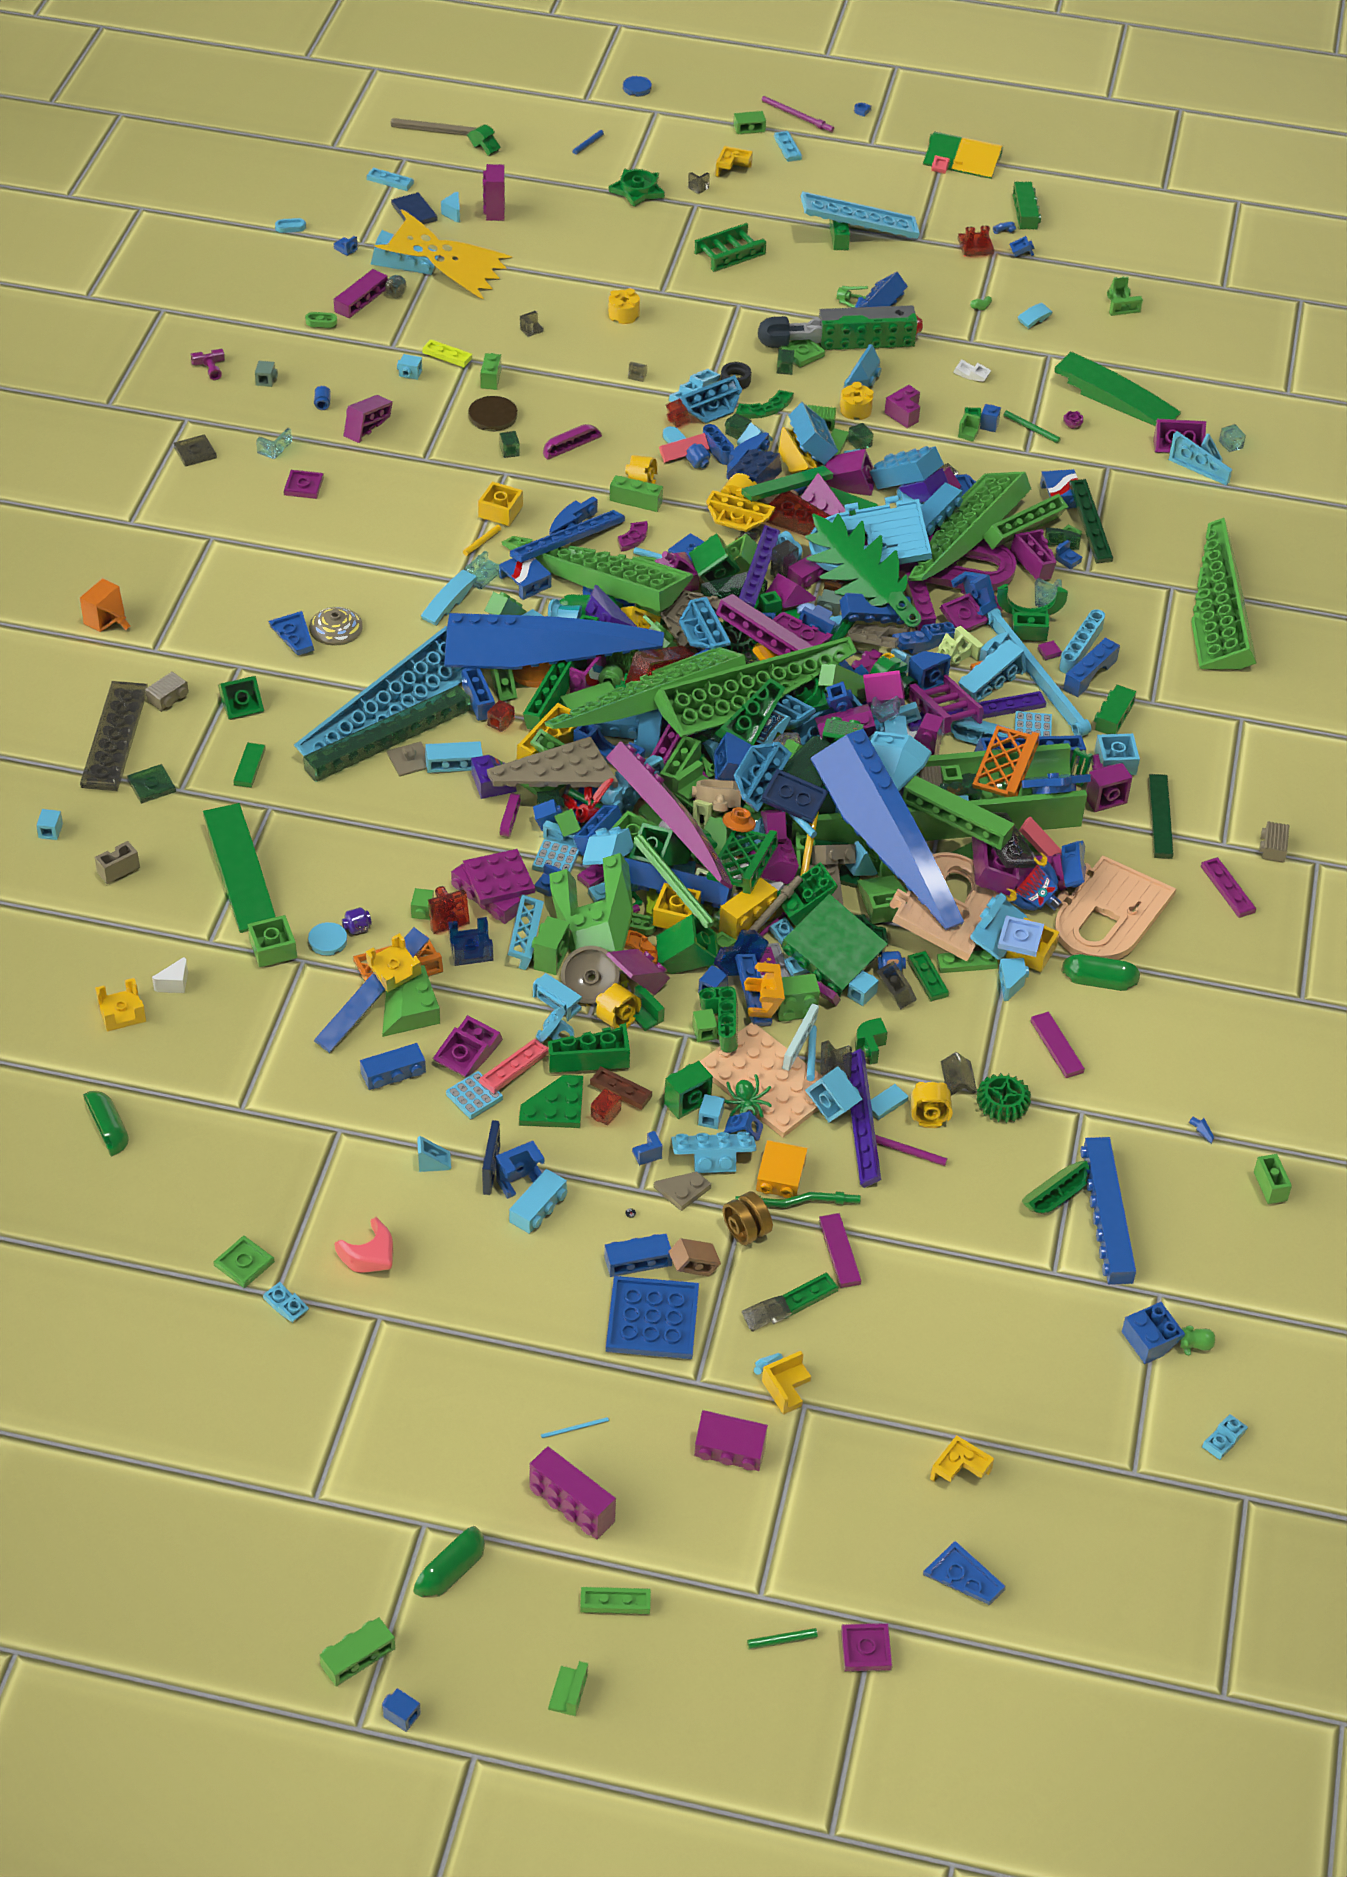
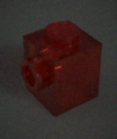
M680 398L666 404L668 412L666 416L669 423H673L677 428L691 422L688 410Z
M501 700L487 712V725L500 732H503L515 720V707Z
M604 1089L591 1103V1117L597 1122L608 1126L621 1111L622 1097Z

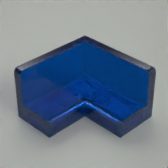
M741 930L735 945L721 947L713 964L728 976H739L735 960L736 955L755 954L758 963L761 961L769 942L755 930Z

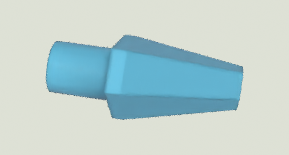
M777 1353L760 1358L755 1362V1374L760 1375L763 1372L764 1366L782 1359V1354Z

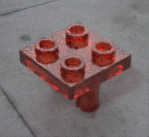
M984 225L981 226L980 232H975V228L970 226L969 230L968 226L965 228V233H958L957 239L964 256L972 257L994 254L995 249L989 236V226L985 225V229Z
M444 886L437 887L435 889L437 897L428 899L430 925L433 934L470 924L466 891L463 889L448 894Z

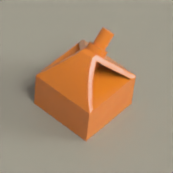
M102 578L80 597L85 625L99 632L114 622L120 623L125 630L131 626L126 620L118 585Z

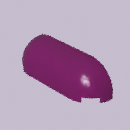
M580 425L550 438L543 448V455L547 460L596 440L602 437V434L593 425Z

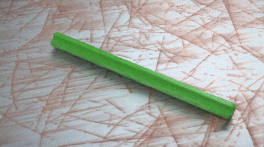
M643 835L635 836V845L705 928L712 927L714 925L713 918Z

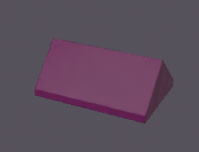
M1157 419L1153 437L1155 452L1170 453L1173 435L1176 431L1201 447L1206 436V421Z
M779 573L765 592L776 591L782 600L783 608L816 601L815 596Z

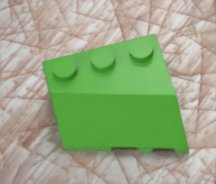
M424 965L421 966L422 974L389 992L386 991L382 1037L440 1024V1008Z

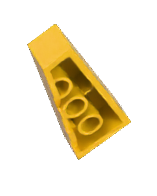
M557 703L517 745L516 760L539 753L530 744L539 729L544 730L564 744L574 742V730L577 727L552 729L545 726V722L565 713L569 715L571 709Z

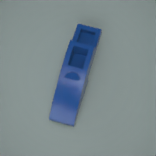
M765 432L751 437L733 449L729 454L727 473L750 450H768L770 446L769 433Z
M593 496L582 503L575 500L554 519L549 535L579 524L598 513V499Z
M951 622L923 625L921 631L896 633L892 637L899 638V645L897 647L900 650L908 649L911 654L938 647L946 633L951 638H954L955 627Z
M1083 840L1062 846V868L1066 888L1070 886L1078 887L1085 882L1086 865L1084 863L1085 844Z

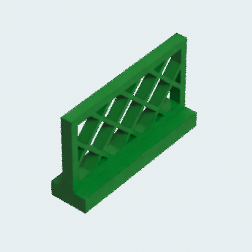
M733 830L720 851L718 857L721 863L722 860L728 858L731 860V862L722 863L731 884L743 887V893L751 894L778 847L777 831L770 830L768 834L755 831L738 832ZM741 835L745 836V838L737 840L736 836ZM757 839L763 840V842L756 844L753 841ZM750 843V846L744 848L741 846V844ZM737 846L738 850L729 851V848ZM755 850L756 854L747 855V852ZM741 854L744 856L743 858L735 860L734 856ZM748 862L749 866L740 867V864ZM734 866L737 868L736 870L728 872L727 868ZM710 871L707 873L708 880L719 882ZM739 874L742 876L741 880L732 878Z

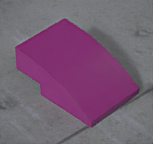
M467 1015L458 1028L454 1027L432 1059L466 1078L489 1058L503 1039L499 1031Z

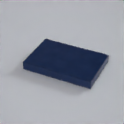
M419 192L391 199L392 206L404 221L406 218L400 209L411 214L423 225L438 221L437 215Z
M776 769L761 797V802L813 824L828 795V790Z
M496 1120L491 1122L482 1167L483 1195H490L492 1193L496 1172V1155L499 1154L501 1147L500 1122Z

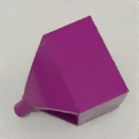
M664 551L662 558L654 560L656 563L693 574V578L684 590L691 592L699 590V575L686 552L668 553Z
M1099 754L1093 755V769L1089 772L1091 774V782H1087L1086 801L1094 812L1127 804L1133 778L1123 763L1103 766V763L1100 762Z

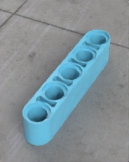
M1098 609L1092 610L1062 652L1059 666L1061 672L1065 674L1069 672L1087 654L1103 629L1105 619L1103 611Z

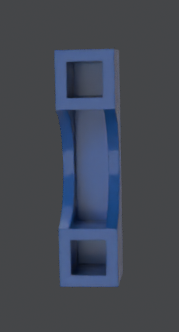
M846 593L839 600L842 620L905 624L889 603L883 608L875 607L864 598L863 594ZM900 603L899 606L904 607L905 604Z
M1105 637L1066 673L1063 690L1079 697L1088 689L1093 676L1101 667L1108 670L1117 662L1120 645Z
M593 724L578 726L574 730V742L591 736L605 761L611 764L606 757L616 746L605 739L599 727ZM629 742L637 750L635 753H639L645 758V749Z

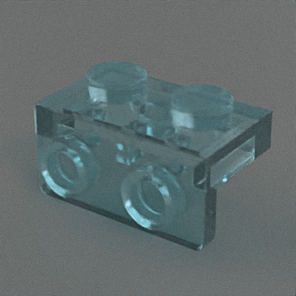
M1038 578L1035 581V606L1042 607L1049 604L1056 596L1057 587H1062V580L1057 579L1054 584Z
M877 696L873 697L871 704L873 718L875 720L878 719L880 724L886 720L891 721L895 719L900 712L901 701L899 697L896 696L883 704L880 703Z

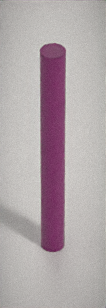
M875 1135L877 1144L943 1166L947 1163L948 1158Z

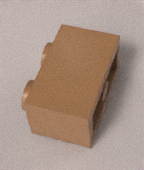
M680 1238L669 1250L678 1272L709 1277L721 1264L712 1243Z

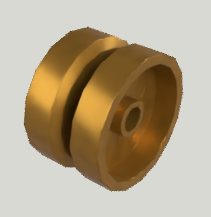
M748 1191L741 1195L738 1200L733 1199L723 1205L722 1212L727 1228L741 1245H748L755 1241L757 1237H763L772 1231L773 1223L769 1210L764 1201L755 1192Z

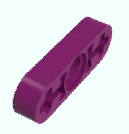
M510 794L500 826V836H511L520 807L521 794Z

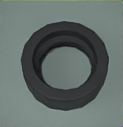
M730 362L722 367L721 380L731 377L729 375L738 374L743 376L737 378L742 389L750 385L752 372L751 368L745 363Z

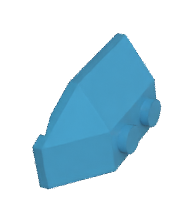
M869 344L844 382V388L852 385L853 382H860L868 388L874 385L876 377H879L881 374L880 359L873 345Z
M734 375L680 396V399L688 413L704 423H708L734 412L742 388Z
M703 597L690 600L679 619V624L690 646L706 650L731 645L708 598Z
M788 694L780 698L774 710L791 717L785 730H793L800 727L816 712L815 708Z
M780 742L751 746L734 774L742 799L756 812L759 811L763 804L761 797L776 769L783 770L792 755Z

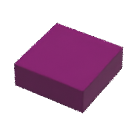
M1054 640L1038 644L1037 649L1045 660L1061 656L1062 651Z

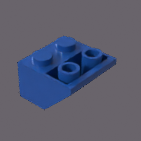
M1162 1302L1125 1317L1122 1328L1123 1335L1144 1364L1163 1357L1185 1336L1183 1330Z

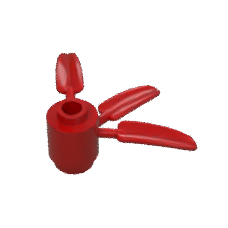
M609 778L598 788L593 795V803H591L592 787L590 786L584 789V799L588 800V805L582 804L578 807L577 802L567 794H563L562 802L567 808L573 811L576 809L577 821L586 824L599 810L595 805L599 803L611 786L614 778Z

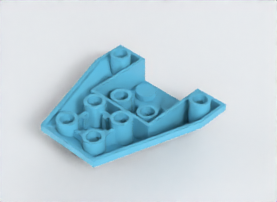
M876 731L869 737L898 791L926 765L932 754L928 748L910 735Z

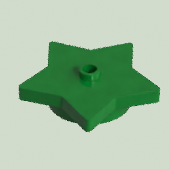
M624 169L620 180L609 185L608 190L610 193L626 197L632 206H636L646 199L665 198V192L657 184L659 172L651 173L643 169Z
M820 675L788 694L815 708L816 712L830 709L826 700L827 692L825 688L818 686Z

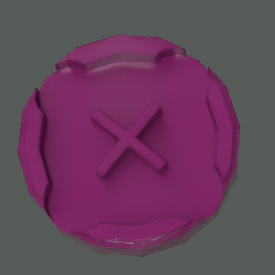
M1061 853L1053 855L1054 870L1059 881V891L1067 890L1063 875Z

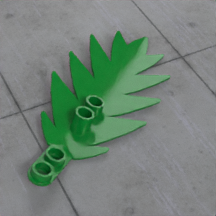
M812 514L814 525L818 532L806 535L805 539L819 546L831 549L809 556L806 560L817 563L842 564L820 575V579L855 580L836 590L834 594L842 596L846 593L863 594L864 598H874L868 601L873 606H882L889 603L908 627L918 626L921 622V615L903 594L907 587L908 576L904 575L898 582V551L894 550L880 563L883 545L882 535H879L864 549V521H860L848 537L845 522L840 514L836 515L833 522L819 515ZM903 603L905 604V606L900 607L899 604ZM910 616H913V617H915L916 619H915V620H911L909 617H910Z

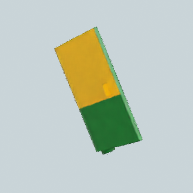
M934 131L929 137L930 144L923 165L932 166L935 156L950 158L947 170L992 179L997 161L1001 159L1003 146Z

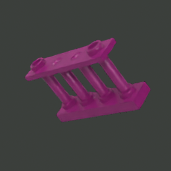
M944 675V685L927 690L921 689L916 683L909 685V701L911 703L916 702L918 709L924 715L929 713L943 717L942 732L944 734L951 732V724L954 721L972 717L979 724L982 723L983 707L948 675ZM943 692L947 694L933 699L930 697ZM952 700L956 702L942 707L938 705ZM958 709L965 710L963 712L956 713L953 715L948 714V712L955 711Z

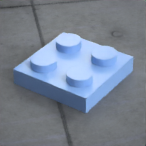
M1006 916L998 949L1036 957L1044 924Z

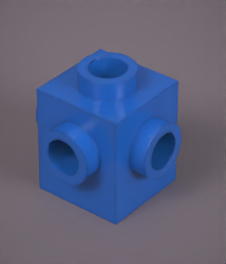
M843 681L826 687L829 708L833 707L835 713L853 708L851 702L854 699L851 689L847 690Z

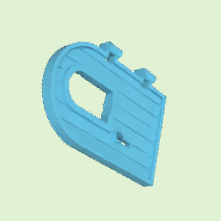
M898 495L885 497V505L859 509L858 503L844 505L845 512L838 513L845 522L848 535L852 533L860 521H864L868 542L864 549L879 535H882L883 545L880 563L894 550L898 551L899 565L932 559L919 499L899 502ZM895 503L896 508L890 509L889 504ZM855 510L856 515L850 516L849 511ZM837 514L831 515L825 519L829 520L830 522H833ZM816 527L813 529L811 534L818 532ZM809 541L811 556L828 550L827 547L819 546ZM817 563L820 567L828 571L842 565Z

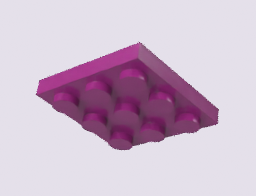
M518 849L463 860V868L480 905L535 893V886Z

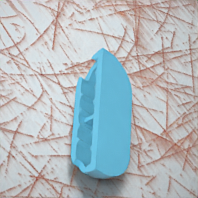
M969 717L952 722L951 732L959 740L977 744L980 738H992L997 724L982 721L979 724ZM999 732L997 737H1008V735Z

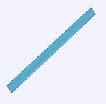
M607 1417L579 1424L576 1426L548 1432L545 1434H541V1437L545 1438L548 1436L609 1421V1419Z

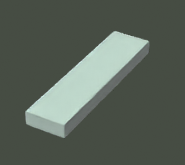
M811 1004L784 1055L782 1069L788 1071L791 1069L817 1020L818 1005Z

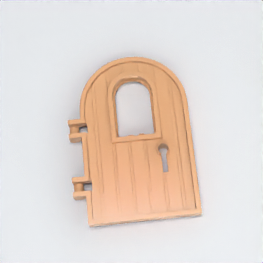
M956 853L933 854V857L944 879L951 873H958L965 876L971 883L972 888L965 903L954 898L964 923L961 926L958 925L946 930L930 913L927 906L918 900L913 891L908 890L905 893L900 889H897L890 902L891 908H898L892 922L968 961L976 945L970 938V935L981 920L980 914L987 907V903L992 897L995 898L998 893L975 884L974 862L972 859Z
M1102 856L1093 868L1088 863H1085V882L1078 886L1071 895L1066 890H1063L1057 897L1062 903L1058 907L1060 910L1056 917L1055 930L1060 932L1059 943L1072 955L1082 954L1118 960L1128 955L1136 947L1175 896L1176 888ZM1094 911L1117 921L1106 937L1096 942L1088 941L1079 934V929H1081Z

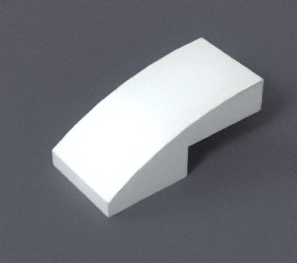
M961 360L953 373L970 380L985 381L991 370L979 363L974 367Z

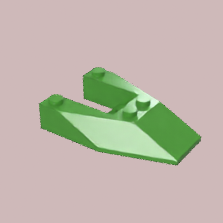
M621 853L603 858L606 899L578 907L576 880L568 869L549 874L550 890L557 919L570 922L569 949L571 953L584 946H598L608 952L624 950L633 915L629 864Z

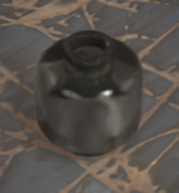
M392 275L385 284L386 293L393 298L402 296L407 287L406 280L400 275Z

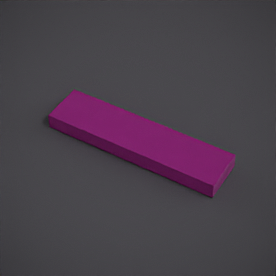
M1218 857L1201 863V868L1238 918L1256 912V907Z
M1049 1011L1031 1016L1030 1021L1065 1078L1084 1073L1085 1068Z
M840 1213L819 1216V1223L840 1288L861 1285L862 1280Z

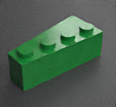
M770 678L715 735L723 738L725 733L728 732L754 745L786 687Z

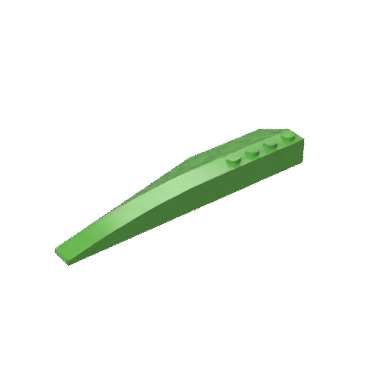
M1221 518L1208 523L1207 541L1204 545L1205 553L1202 556L1203 565L1200 567L1197 585L1198 593L1195 597L1196 605L1193 608L1194 617L1191 620L1200 669H1242L1257 663L1226 520Z

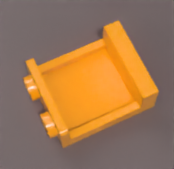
M767 1140L757 1177L756 1191L784 1198L797 1196L803 1167H805L807 1148Z

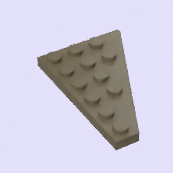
M591 736L487 769V775L494 786L516 787L517 784H529V787H558V784H571V787H600L609 778H614L611 785H613V788L618 787V780Z

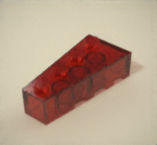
M787 491L779 494L767 504L774 506L775 510L766 523L806 536L811 534L815 528L812 514L823 518L831 515L793 492Z
M683 645L635 652L625 684L630 681H640L641 676H650L652 671L691 657L695 653Z

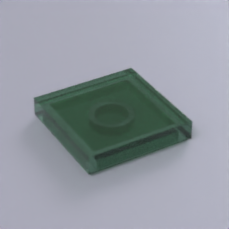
M162 764L127 775L128 782L141 804L176 792V787Z

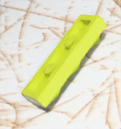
M431 339L422 348L424 354L461 367H465L472 360V353Z

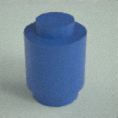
M318 386L314 393V404L317 409L326 410L330 406L331 390L326 386Z

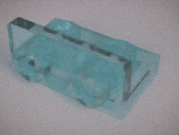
M484 551L470 564H467L464 570L478 577L473 586L482 589L499 575V564L489 560L488 552Z

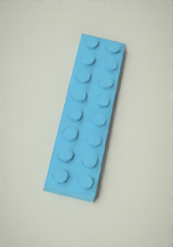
M803 191L800 196L804 212L809 216H818L840 223H849L853 226L858 225L867 229H876L880 232L885 231L894 235L899 234L908 238L918 239L920 235L915 216Z

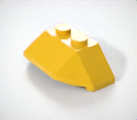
M783 427L781 430L779 453L782 461L788 466L789 472L795 474L820 467L818 462L811 457L812 454L809 452L805 453L800 448L801 444L796 439L797 435L793 430Z
M714 490L706 500L707 507L715 524L745 532L768 521L775 510L774 506L755 501L751 502L748 499Z

